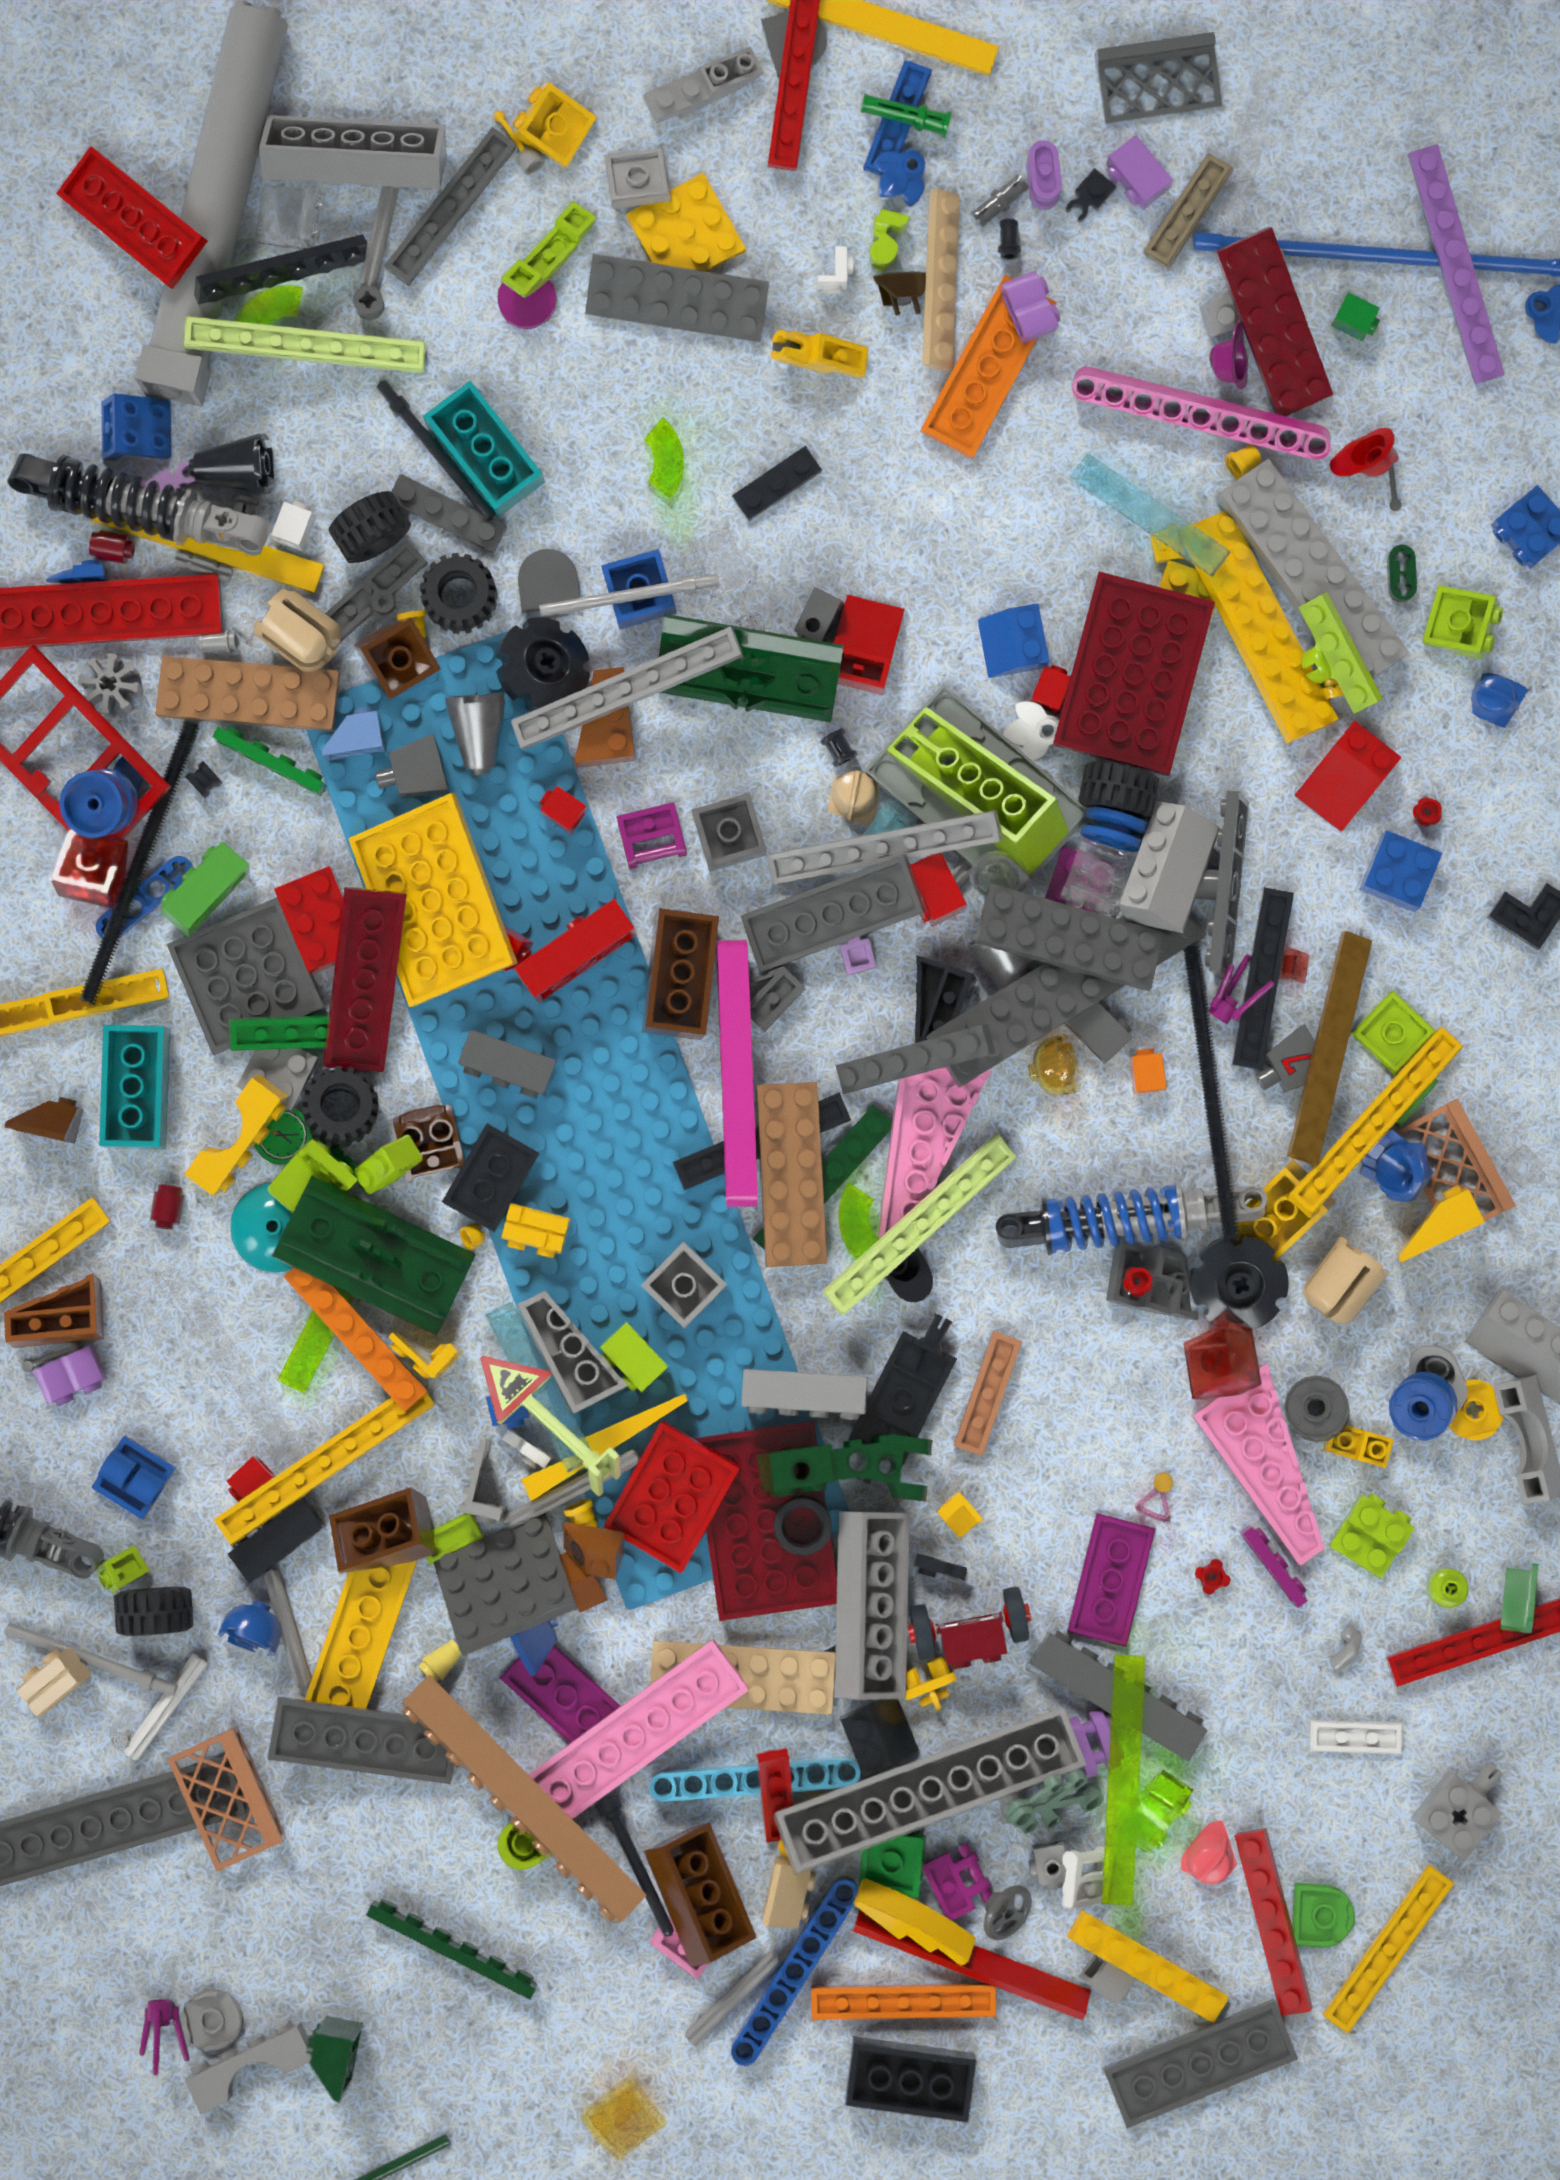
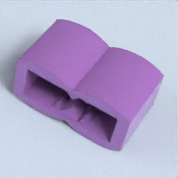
M1033 271L1002 284L1001 294L1023 344L1057 330V322L1060 321V315L1056 305H1050L1046 294H1049V289L1044 277L1039 278L1037 272Z
M93 1345L33 1370L46 1403L55 1402L57 1407L74 1400L72 1394L80 1390L88 1394L102 1388L100 1382L107 1379Z

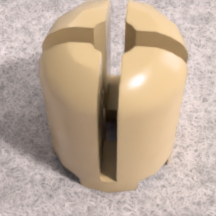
M282 589L267 602V605L271 608L262 622L258 619L256 620L254 626V635L304 672H315L324 667L325 663H328L333 658L340 645L342 634L337 622L294 590L288 592L286 589Z
M1341 1236L1304 1284L1303 1295L1309 1305L1319 1310L1329 1320L1337 1324H1349L1355 1320L1390 1272L1382 1269L1384 1266L1366 1252L1348 1244L1349 1241Z

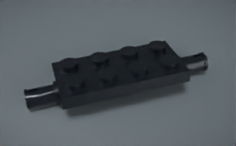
M935 1313L924 1338L920 1337L918 1339L904 1331L902 1332L867 1400L866 1414H860V1418L857 1420L848 1440L861 1439L863 1445L873 1443L872 1437L880 1435L918 1437L957 1358L942 1351L943 1347L940 1346L950 1325L953 1323L952 1321L945 1318L941 1328L938 1329L943 1316ZM908 1452L903 1453L902 1467L909 1455ZM883 1457V1458L880 1460L879 1465H880L881 1461H884V1462H885V1460H886L887 1458H886V1457ZM863 1479L864 1483L871 1485L872 1480Z

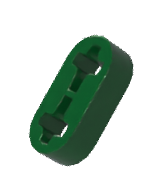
M1403 544L1396 545L1387 556L1388 592L1393 600L1400 603L1409 601L1417 590L1415 553L1411 547ZM1399 551L1403 552L1404 557L1409 558L1404 563V571H1400L1399 561H1394L1393 559L1398 555ZM1400 576H1404L1405 586H1410V590L1405 593V596H1402L1399 590H1395V587L1400 584Z

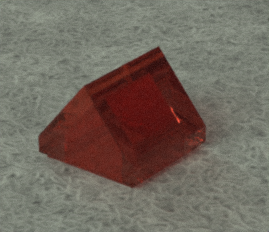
M1292 948L1285 949L1279 980L1305 984L1309 954Z

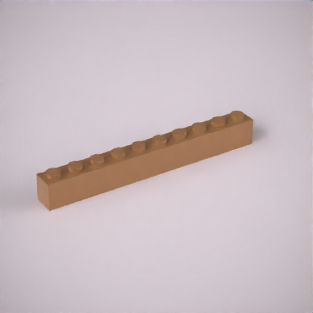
M430 1675L401 1702V1705L404 1707L402 1710L404 1716L413 1724L418 1721L426 1729L423 1733L424 1736L434 1746L440 1743L447 1751L445 1757L456 1768L462 1766L469 1773L467 1779L475 1788L481 1790L483 1787L491 1795L488 1800L499 1812L505 1809L513 1819L510 1823L521 1834L527 1832L535 1840L532 1845L544 1857L549 1854L557 1862L554 1867L564 1878L567 1879L571 1876L578 1883L576 1890L587 1901L592 1898L600 1906L597 1911L606 1921L611 1923L614 1920L617 1924L621 1923L647 1896Z

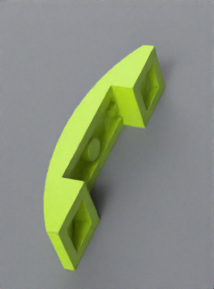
M572 201L556 218L555 227L523 261L518 259L501 277V282L524 298L534 293L569 259L591 230L597 217L575 201Z

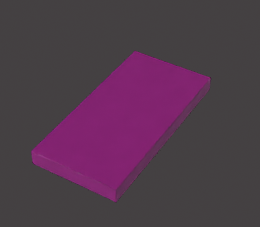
M1096 1513L1067 1632L1127 1647L1156 1528Z
M555 1644L535 1675H529L519 1656L500 1677L508 1687L569 1743L621 1706Z

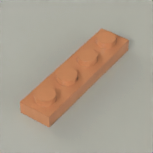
M995 1331L992 1332L953 1446L983 1456L1022 1343L1021 1340Z

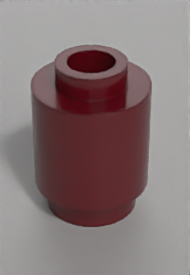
M105 530L92 532L89 542L90 556H96L97 560L126 564L128 559H133L135 541H131L130 534Z
M163 1184L158 1185V1190L154 1191L150 1221L155 1222L156 1228L173 1230V1225H180L184 1202L183 1188Z

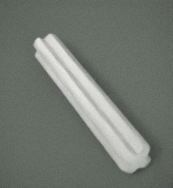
M195 1653L191 1655L172 1682L178 1685L176 1694L174 1696L165 1693L162 1695L124 1748V1752L128 1757L134 1760H138L207 1666V1662L203 1657Z

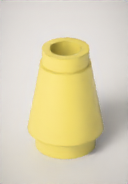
M451 1639L448 1643L422 1658L423 1662L418 1667L426 1676L430 1675L436 1682L439 1680L443 1681L462 1654L458 1649V1645Z

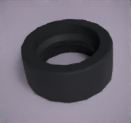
M805 1496L792 1498L785 1502L776 1513L774 1521L775 1537L780 1545L792 1554L800 1556L814 1554L822 1549L830 1539L832 1530L830 1514L825 1506L814 1498ZM797 1508L811 1509L820 1518V1534L814 1541L807 1544L795 1543L789 1539L785 1532L786 1518L790 1512Z

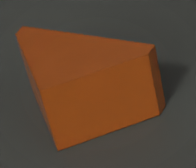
M567 1552L561 1554L579 1612L581 1613L607 1601L608 1599L598 1577L585 1574Z

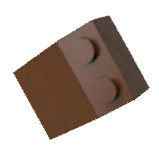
M411 1487L329 1515L339 1573L410 1563L436 1554L427 1498Z

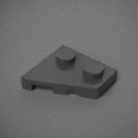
M785 967L772 970L764 976H756L749 979L751 1019L766 1032L806 990V987Z

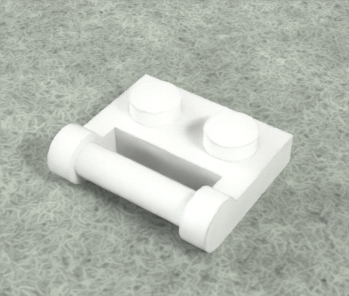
M1098 1846L1095 1850L1085 1852L1072 1850L1064 1853L1062 1862L1066 1868V1875L1062 1888V1906L1074 1909L1109 1901L1114 1857L1113 1850L1109 1846ZM1097 1862V1870L1082 1872V1865Z

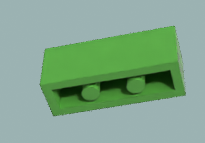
M221 842L217 847L211 846L201 858L203 862L196 869L191 867L181 879L183 883L176 890L170 889L161 899V914L188 937L193 934L249 873V864L224 842Z

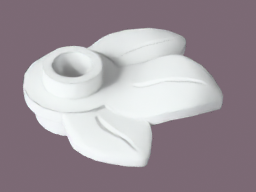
M1030 701L1018 702L1015 706L1019 718L1006 727L1003 736L1012 743L1022 745V752L1031 760H1037L1044 756L1049 745L1053 744L1059 719L1056 716L1047 715L1040 704ZM1050 724L1054 730L1050 734H1045L1042 731L1043 726Z

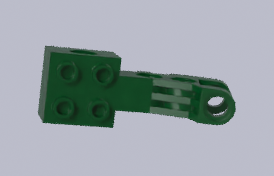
M880 1435L872 1437L873 1443L863 1445L862 1440L859 1439L842 1441L843 1448L832 1449V1444H823L757 1454L762 1491H771L772 1496L779 1497L797 1494L796 1488L801 1487V1492H811L827 1489L826 1483L862 1478L887 1483L892 1498L926 1501L928 1486L900 1482L903 1453H918L931 1456L933 1440L899 1435ZM854 1453L858 1454L861 1459V1465L857 1470H853L849 1464V1459ZM883 1457L889 1459L891 1463L890 1470L886 1474L882 1473L879 1468V1462ZM795 1465H797L799 1469V1474L797 1477H795L793 1474V1468Z

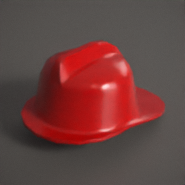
M1386 427L1378 428L1346 444L1330 461L1332 473L1338 477H1349L1358 473L1369 477H1378L1384 474L1399 460L1398 453L1393 447L1395 440L1393 431Z

